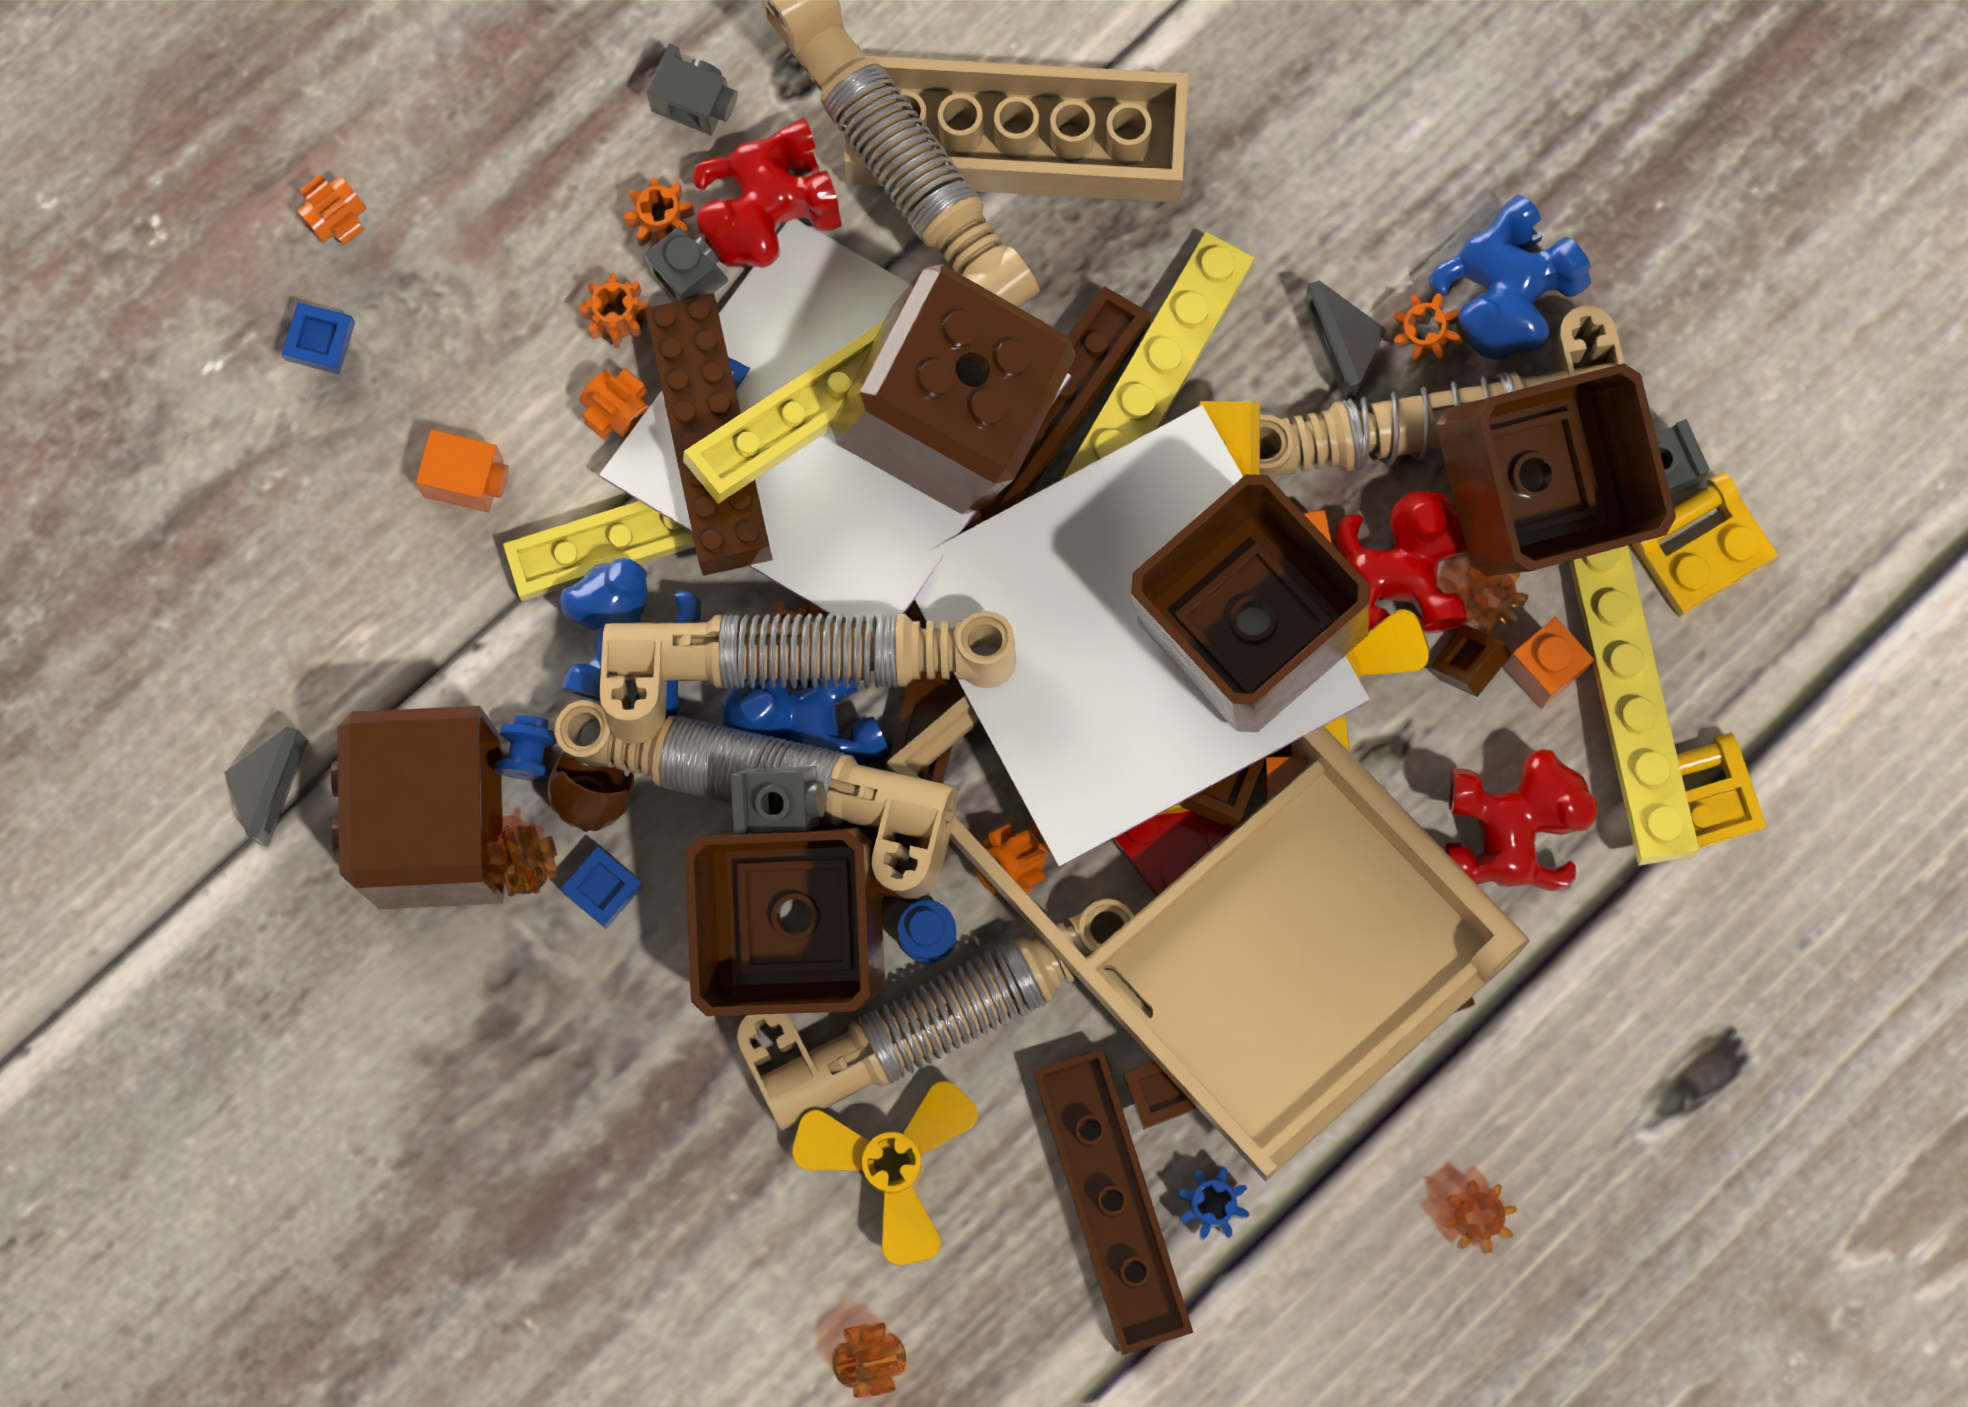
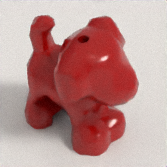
M805 118L788 124L766 139L752 140L739 144L728 156L708 158L694 168L692 181L698 189L705 190L716 179H731L741 191L739 198L728 200L716 199L705 203L699 208L696 216L699 232L705 235L706 243L713 250L717 259L725 266L765 268L772 265L780 255V244L776 227L795 218H808L815 230L823 232L842 226L838 200L831 178L826 170L819 172V165L813 153V150L816 149L814 139ZM790 169V170H792L794 173H796L797 175L806 176V177H795V176H791V175L788 173V170Z
M1422 490L1411 492L1400 498L1392 507L1389 522L1394 539V547L1385 551L1363 548L1357 538L1360 526L1364 520L1360 514L1345 515L1337 522L1335 540L1341 554L1369 583L1368 632L1390 616L1386 609L1377 607L1379 600L1412 603L1418 611L1425 633H1442L1461 628L1465 625L1464 621L1467 620L1466 609L1459 594L1443 593L1437 586L1439 562L1467 552L1457 510L1444 493Z
M1541 749L1529 754L1522 765L1517 791L1509 793L1489 794L1483 790L1482 779L1476 772L1463 768L1451 769L1448 791L1449 810H1452V814L1468 816L1478 820L1483 839L1484 853L1476 857L1472 849L1461 842L1446 843L1444 851L1477 885L1494 881L1498 886L1531 885L1551 892L1570 888L1576 879V865L1571 860L1553 869L1539 864L1535 845L1537 833L1564 835L1588 830L1594 823L1598 805L1594 796L1589 793L1584 777L1577 771L1564 765L1553 750Z

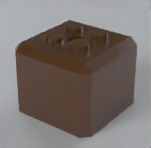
M940 264L924 268L891 307L830 426L838 446L960 514L982 509L1015 479L1076 354L1070 336L949 267ZM969 359L976 362L983 371L984 379L982 385L971 387L962 383L956 374L957 361Z
M1625 363L1446 408L1436 425L1470 566L1486 576L1534 571L1667 535L1676 518L1642 376ZM1528 459L1537 462L1543 471L1542 485L1535 492L1527 490L1521 484L1519 478L1520 468Z
M1244 475L1132 573L1131 595L1139 626L1236 731L1259 732L1368 636L1369 583L1267 475ZM1260 607L1267 611L1271 617L1269 627L1258 635H1248L1242 632L1237 626V618L1244 609Z
M481 706L351 712L337 727L338 761L331 764V788L333 796L338 797L339 819L332 822L331 836L334 855H339V874L378 909L503 904L505 884L502 775L494 772L495 762L502 760L499 732Z
M865 826L812 828L808 831L748 832L746 834H734V831H725L699 836L685 851L691 1003L707 1017L857 1011L872 1001L885 986L881 883L875 878L872 869V854L876 837ZM790 899L801 900L810 908L812 915L811 923L803 932H792L781 921V909Z

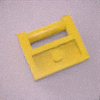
M1724 471L1708 479L1706 488L1674 506L1676 518L1667 535L1632 544V547L1679 618L1774 561L1778 556V553L1740 498V493L1734 481ZM1714 508H1720L1727 519L1725 522L1666 557L1659 545L1661 540Z
M1732 732L1713 737L1712 744L1677 754L1682 776L1718 765L1724 770L1726 776L1725 780L1686 791L1699 850L1757 833L1767 828L1739 744Z

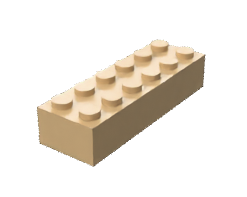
M865 56V58L876 59L879 65L883 66L884 70L895 82V87H898L901 90V95L906 97V103L912 105V110L918 113V118L924 121V126L930 129V134H933L936 137V142L942 145L941 150H945L948 153L947 157L953 160V165L959 168V173L965 176V181H968L976 192L1180 203L1184 167L1188 73ZM845 138L844 168L846 184L880 186L878 183L879 178H874L872 175L873 171L867 168V163H864L861 160V155L855 152L856 147H852L849 144L850 139Z

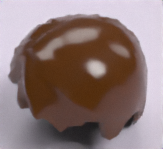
M564 751L556 761L548 777L547 793L551 808L559 815L562 821L570 826L580 828L584 832L590 830L594 832L612 825L626 812L631 801L634 774L630 772L626 776L624 771L618 770L616 767L590 766L583 762L580 763L575 758L567 757V753Z

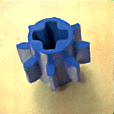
M1226 1168L1220 1170L1216 1180L1207 1181L1204 1174L1198 1169L1194 1172V1180L1198 1186L1195 1192L1184 1189L1179 1190L1177 1193L1181 1200L1190 1202V1211L1184 1213L1179 1221L1180 1223H1188L1194 1219L1201 1225L1199 1240L1203 1241L1209 1235L1210 1228L1217 1227L1220 1228L1222 1235L1228 1239L1233 1236L1228 1220L1232 1216L1239 1219H1246L1249 1216L1247 1210L1237 1207V1197L1241 1196L1247 1190L1246 1185H1239L1232 1189L1225 1183L1227 1178ZM1209 1189L1214 1196L1221 1194L1226 1196L1228 1203L1221 1209L1224 1218L1217 1220L1212 1212L1204 1215L1201 1214L1198 1206L1205 1199L1203 1190Z

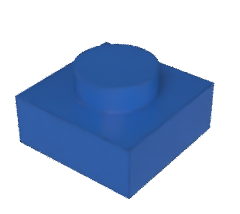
M298 302L282 356L288 362L340 374L356 322L350 315Z
M597 846L562 886L560 891L604 929H607L640 891L643 884Z

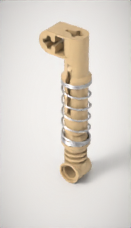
M1580 306L1572 309L1564 317L1552 343L1555 373L1522 378L1516 372L1504 373L1502 375L1499 373L1495 377L1494 383L1487 384L1486 378L1482 376L1480 385L1457 389L1456 383L1452 381L1448 391L1427 394L1426 388L1422 387L1420 389L1421 395L1397 399L1396 393L1392 392L1390 394L1391 400L1370 403L1368 407L1366 398L1362 397L1360 399L1362 412L1357 409L1354 401L1349 398L1347 401L1334 402L1328 411L1320 413V419L1317 418L1315 413H1310L1306 415V421L1304 422L1302 416L1298 415L1292 418V424H1290L1287 417L1278 418L1273 415H1260V441L1270 443L1278 453L1271 459H1260V475H1267L1273 482H1276L1283 475L1295 474L1297 466H1299L1302 472L1310 471L1311 463H1313L1316 470L1323 469L1325 461H1327L1329 467L1337 466L1344 472L1352 470L1355 472L1357 469L1361 471L1366 464L1370 451H1374L1376 457L1387 466L1392 465L1397 456L1410 454L1411 457L1420 461L1424 458L1427 451L1439 449L1442 452L1436 425L1446 408L1623 364L1624 359L1614 321L1604 310L1595 306ZM1576 335L1582 336V340H1574ZM1585 343H1594L1587 356L1588 366L1600 363L1605 364L1574 369L1578 367L1587 349Z

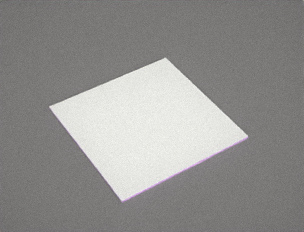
M796 218L787 221L777 234L780 244V255L777 260L765 268L753 267L719 313L728 357L750 367L749 372L736 391L741 414L883 322L893 304L909 287L910 283ZM969 359L957 361L956 374L962 383L971 387L982 385L984 379L983 371L976 362ZM1067 373L1054 401L1071 379L1070 374ZM661 391L599 476L692 532L665 401ZM831 429L755 479L773 560L750 565L749 567L824 612L831 613L834 618H837L842 613L845 619H847L852 613L857 621V617L861 613L865 615L866 619L873 613L878 621V617L882 613L885 615L888 613L891 615L894 613L897 615L905 614L944 556V554L931 551V549L961 534L977 511L960 514L836 444Z
M1203 405L931 549L930 551L944 554V556L915 598L926 622L935 621L936 628H941L942 621H949L950 628H956V621H963L971 614L981 611L998 613L1006 618L1012 626L1015 639L1016 665L1014 673L1008 681L992 688L976 687L965 679H958L1059 868L1302 738L1303 735L1321 728L1370 701L1348 659L1344 656L1259 732L1236 731L1139 626L1131 595L1132 573L1243 477ZM1260 607L1246 608L1237 618V626L1248 635L1263 633L1271 622L1268 612ZM982 644L972 652L977 655L988 656L996 653L1000 648L992 644Z

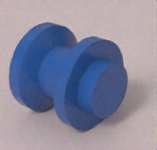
M516 715L514 716L513 724L501 725L500 736L510 742L507 759L495 762L494 772L515 779L548 781L552 769L542 763L545 747L557 744L555 731L548 729L549 721L534 716Z
M922 900L911 904L904 910L898 922V936L901 948L909 958L922 964H933L946 958L953 950L956 942V924L951 912L944 905L936 901Z

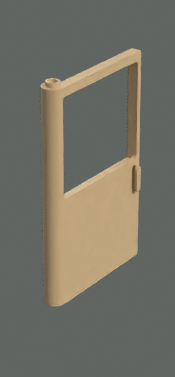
M966 695L963 696L886 762L887 771L919 778L918 775L922 770L980 722ZM1324 726L1303 735L1302 738L1291 743L1307 760V765L1088 956H1083L955 817L950 835L953 843L1265 1182L1503 970L1530 941L1513 921ZM1105 968H1112L1113 970H1115V971L1117 972V974H1116L1114 971H1112V970H1104V969H1105ZM1121 978L1130 986V988L1121 980ZM1133 991L1142 999V1001L1133 993Z

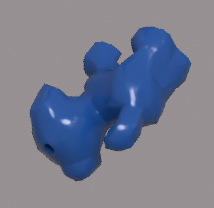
M1519 194L1510 199L1501 208L1487 229L1472 235L1466 240L1457 256L1438 265L1428 278L1430 288L1436 294L1440 293L1442 296L1447 295L1452 281L1463 277L1487 288V292L1477 296L1462 307L1458 313V320L1465 332L1469 345L1481 356L1494 360L1505 359L1520 352L1539 350L1545 344L1549 335L1548 324L1533 302L1547 290L1556 289L1566 297H1574L1582 293L1591 284L1589 259L1573 239L1564 237L1549 249L1539 253H1529L1526 251L1542 240V235L1532 228L1541 221V217L1536 206L1528 198Z
M625 557L615 559L612 563L598 564L590 569L579 582L563 589L560 597L562 613L569 620L595 631V655L589 664H574L566 671L561 687L562 691L582 698L601 701L600 676L604 626L606 623H644L641 621V615L647 604V572L642 565ZM679 590L674 594L679 615L673 623H699L701 619V601L693 593ZM667 681L665 719L677 714L678 681ZM639 693L635 696L634 704L636 700L640 699Z
M777 680V686L774 689L770 686V681H767L764 689L760 687L759 681H756L754 689L749 686V681H746L743 689L734 687L722 701V725L729 728L733 727L734 729L750 731L751 733L755 732L756 734L767 735V737L773 736L774 738L786 739L794 743H805V745H811V747L827 748L839 753L844 752V754L852 755L858 765L883 760L888 756L889 751L882 732L873 716L859 720L852 728L850 740L841 738L836 705L858 691L854 686V680H850V685L847 689L843 686V680H839L837 688L833 686V680H829V686L826 689L822 685V680H819L816 689L811 687L794 692H788L786 688L783 689L780 680Z

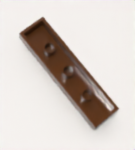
M714 293L645 308L702 575L706 576L773 560L756 480L718 504L683 462L686 449L741 414Z
M1099 1049L1033 1070L1034 1080L1121 1356L1192 1334L1193 1329L1104 1050Z

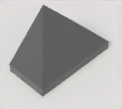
M1318 280L1308 285L1304 302L1343 400L1347 401L1349 398L1354 399L1387 329Z
M289 726L224 772L246 835L257 844L266 847L270 845L309 741L298 729Z

